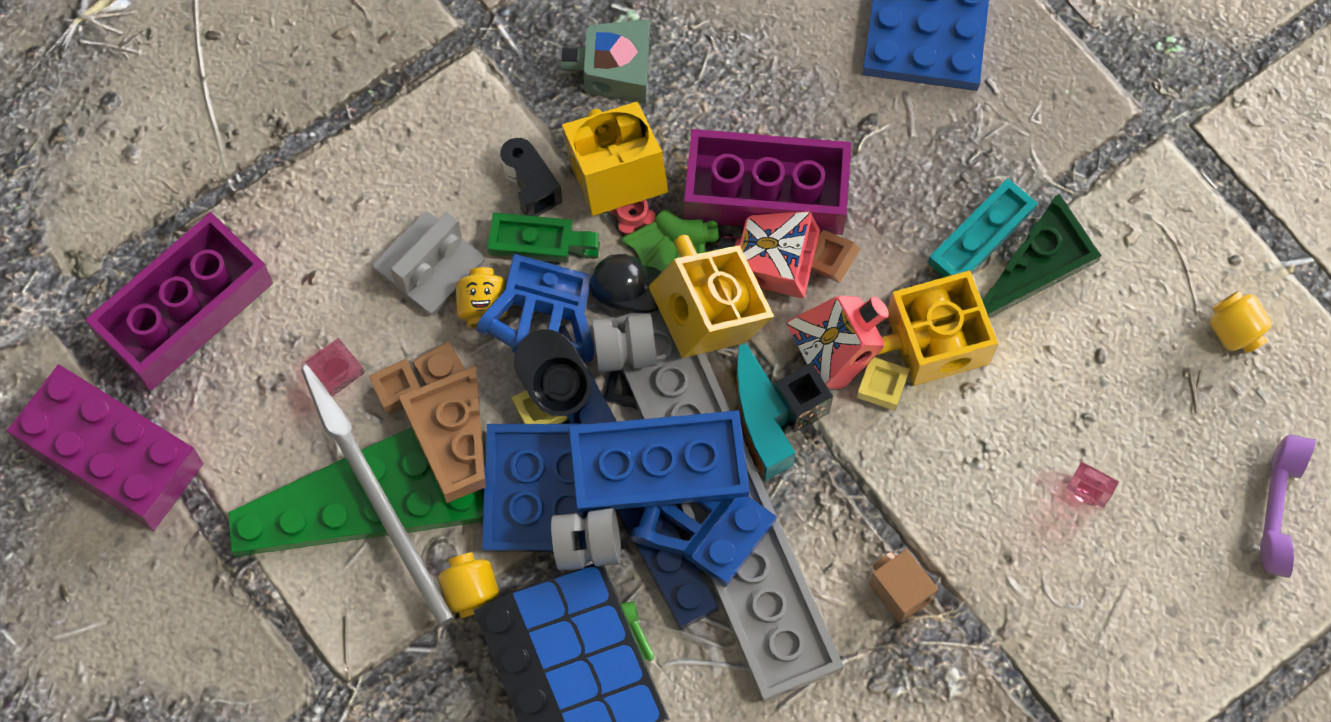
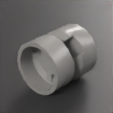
M651 313L627 316L624 323H620L615 317L592 320L598 373L622 370L625 363H629L633 369L657 366Z
M614 508L591 510L586 518H581L577 512L553 515L551 521L552 545L559 571L583 569L587 561H592L596 567L621 563L620 532ZM585 530L587 549L581 550L579 531Z

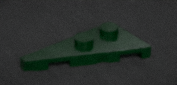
M1061 194L1053 198L1041 219L1036 222L1027 239L1013 255L995 285L990 288L983 298L982 302L989 318L1099 262L1102 255Z

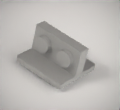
M425 211L373 264V267L390 284L426 313L433 316L456 293L457 281L465 276H469L470 269L480 268L485 259L479 251L462 239L458 220L448 212L438 220L430 212Z

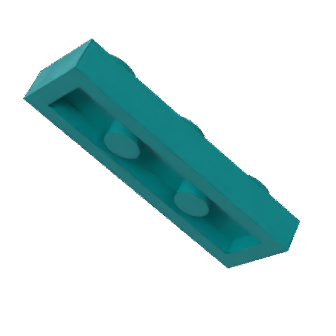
M1007 178L929 256L927 263L943 277L969 270L973 274L1035 211L1038 202Z

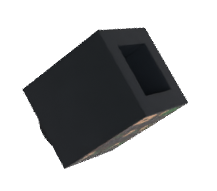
M812 362L775 382V389L789 410L787 422L794 433L830 413L833 395Z

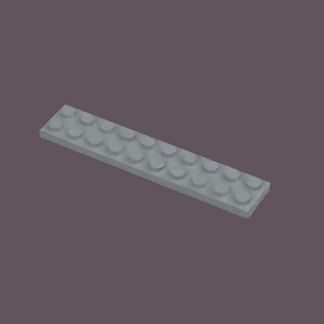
M660 310L650 312L657 366L633 369L629 363H625L621 370L641 418L651 419L730 411L706 354L682 358ZM632 312L616 319L620 323H624L627 316L647 313ZM743 440L750 490L749 497L776 515ZM694 502L678 504L682 512L699 524H702L710 514ZM777 517L774 525L727 587L709 575L763 703L841 672L844 668Z

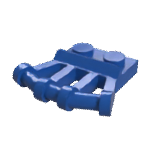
M514 254L505 291L483 314L477 324L476 331L483 336L490 334L513 348L512 352L515 353L519 343L528 335L533 310L550 315L547 328L549 330L559 332L561 318L570 320L576 342L571 343L576 348L583 362H592L594 344L585 316L592 275ZM512 304L523 307L517 331L499 321Z
M749 496L721 499L719 502L717 500L694 502L710 513L702 524H699L673 504L644 507L639 526L633 528L632 541L644 546L682 555L725 587L728 586L777 519L776 515ZM662 514L692 536L691 539L684 541L657 534L655 529L659 515Z

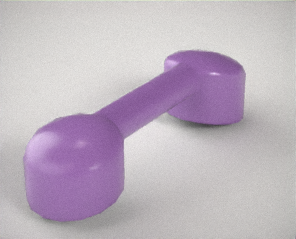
M1290 434L1279 442L1274 451L1271 461L1272 472L1264 531L1260 542V559L1264 570L1268 574L1290 578L1294 565L1293 542L1290 535L1281 533L1288 477L1298 479L1302 477L1314 451L1316 439Z

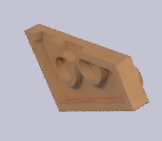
M476 366L398 396L403 412L446 503L485 488L486 481Z

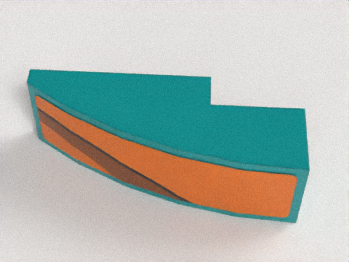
M744 343L739 346L737 354V407L740 413L743 434L751 456L764 481H767L792 467L796 452L780 428L786 424L789 410L748 345Z

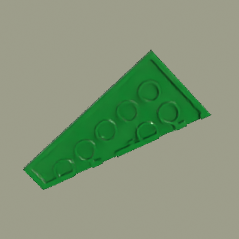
M411 427L361 450L407 533L483 522V489L446 503ZM346 458L228 512L231 553L234 557L389 536Z

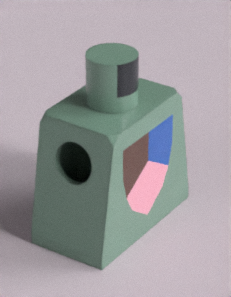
M650 20L590 25L586 31L585 47L563 46L562 70L584 71V89L589 94L629 102L638 101L639 104H646Z

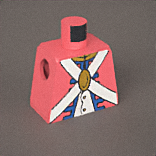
M811 211L751 215L745 221L742 238L724 236L721 239L719 249L740 245L761 289L805 299L820 229Z
M837 296L790 319L786 324L806 363L812 362L828 389H844L883 349L884 341L876 325L886 319L889 313L885 304L877 297H872L863 304L862 300L856 296Z

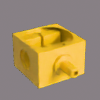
M638 101L604 112L600 109H593L585 118L562 124L570 167L592 216L668 193L663 153Z
M681 235L674 241L681 258L674 259L649 286L682 358L746 343L774 317L740 245L697 254L689 236Z
M965 271L892 292L888 306V320L894 334L882 337L884 347L877 355L898 349L906 368L910 369L908 374L913 386L990 365L999 343L971 271Z

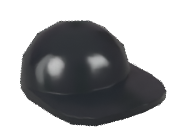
M626 253L607 256L595 266L592 272L590 288L593 296L604 305L632 312L650 313L659 310L649 286L662 271L645 267L639 259Z
M540 329L529 333L519 343L514 356V367L522 385L541 411L553 416H567L577 412L587 403L591 394L592 379L576 348L565 335L555 330Z

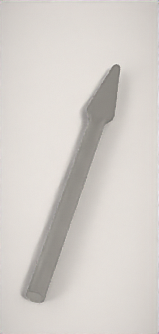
M304 365L301 371L324 431L331 438L335 439L439 627L451 623L455 618L350 433L352 430L350 420L308 365Z

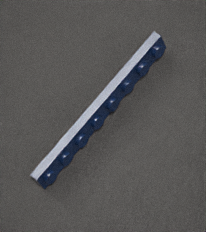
M565 325L559 327V333L565 335L570 342H573ZM589 371L592 379L591 394L587 403L581 409L567 415L568 423L597 424L617 422ZM644 507L616 510L630 538L633 528L639 526ZM660 514L655 532L681 539L674 524ZM633 541L680 630L718 611V605L696 565L682 555L644 546Z

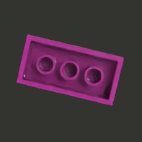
M691 129L684 199V220L702 219L703 222L713 220L717 222V225L744 227L746 219L751 215L811 211L820 229V233L822 230H826L835 235H843L847 217L852 142Z
M210 212L88 316L85 321L96 338L151 392L273 284L266 264Z
M59 364L7 429V433L20 448L152 531L156 530L204 464L194 447Z

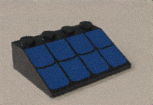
M591 564L583 569H576L512 591L473 610L518 722H666L670 720L605 566L596 567L594 564Z

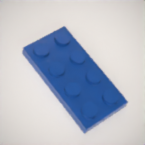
M739 410L569 426L577 513L606 508L617 510L749 496L750 490Z

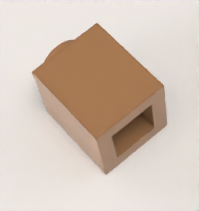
M908 549L897 556L890 552L873 565L875 572L872 574L869 585L899 624L932 602L939 590Z

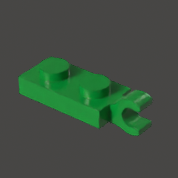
M493 212L487 250L491 256L513 258L514 254L536 260L568 263L570 252L584 258L596 259L599 256L600 242H598L599 233L573 231V220Z

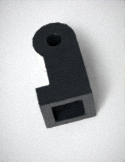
M512 138L506 141L500 150L502 169L505 177L509 181L517 183L521 189L518 197L523 214L539 216L563 203L560 184L534 146L524 138Z

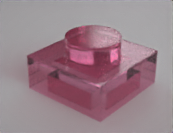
M337 338L305 361L306 365L311 368L332 397L365 374L361 364L340 338Z
M1081 461L1067 489L1074 492V496L1081 502L1091 506L1099 505L1104 508L1112 497L1119 481Z

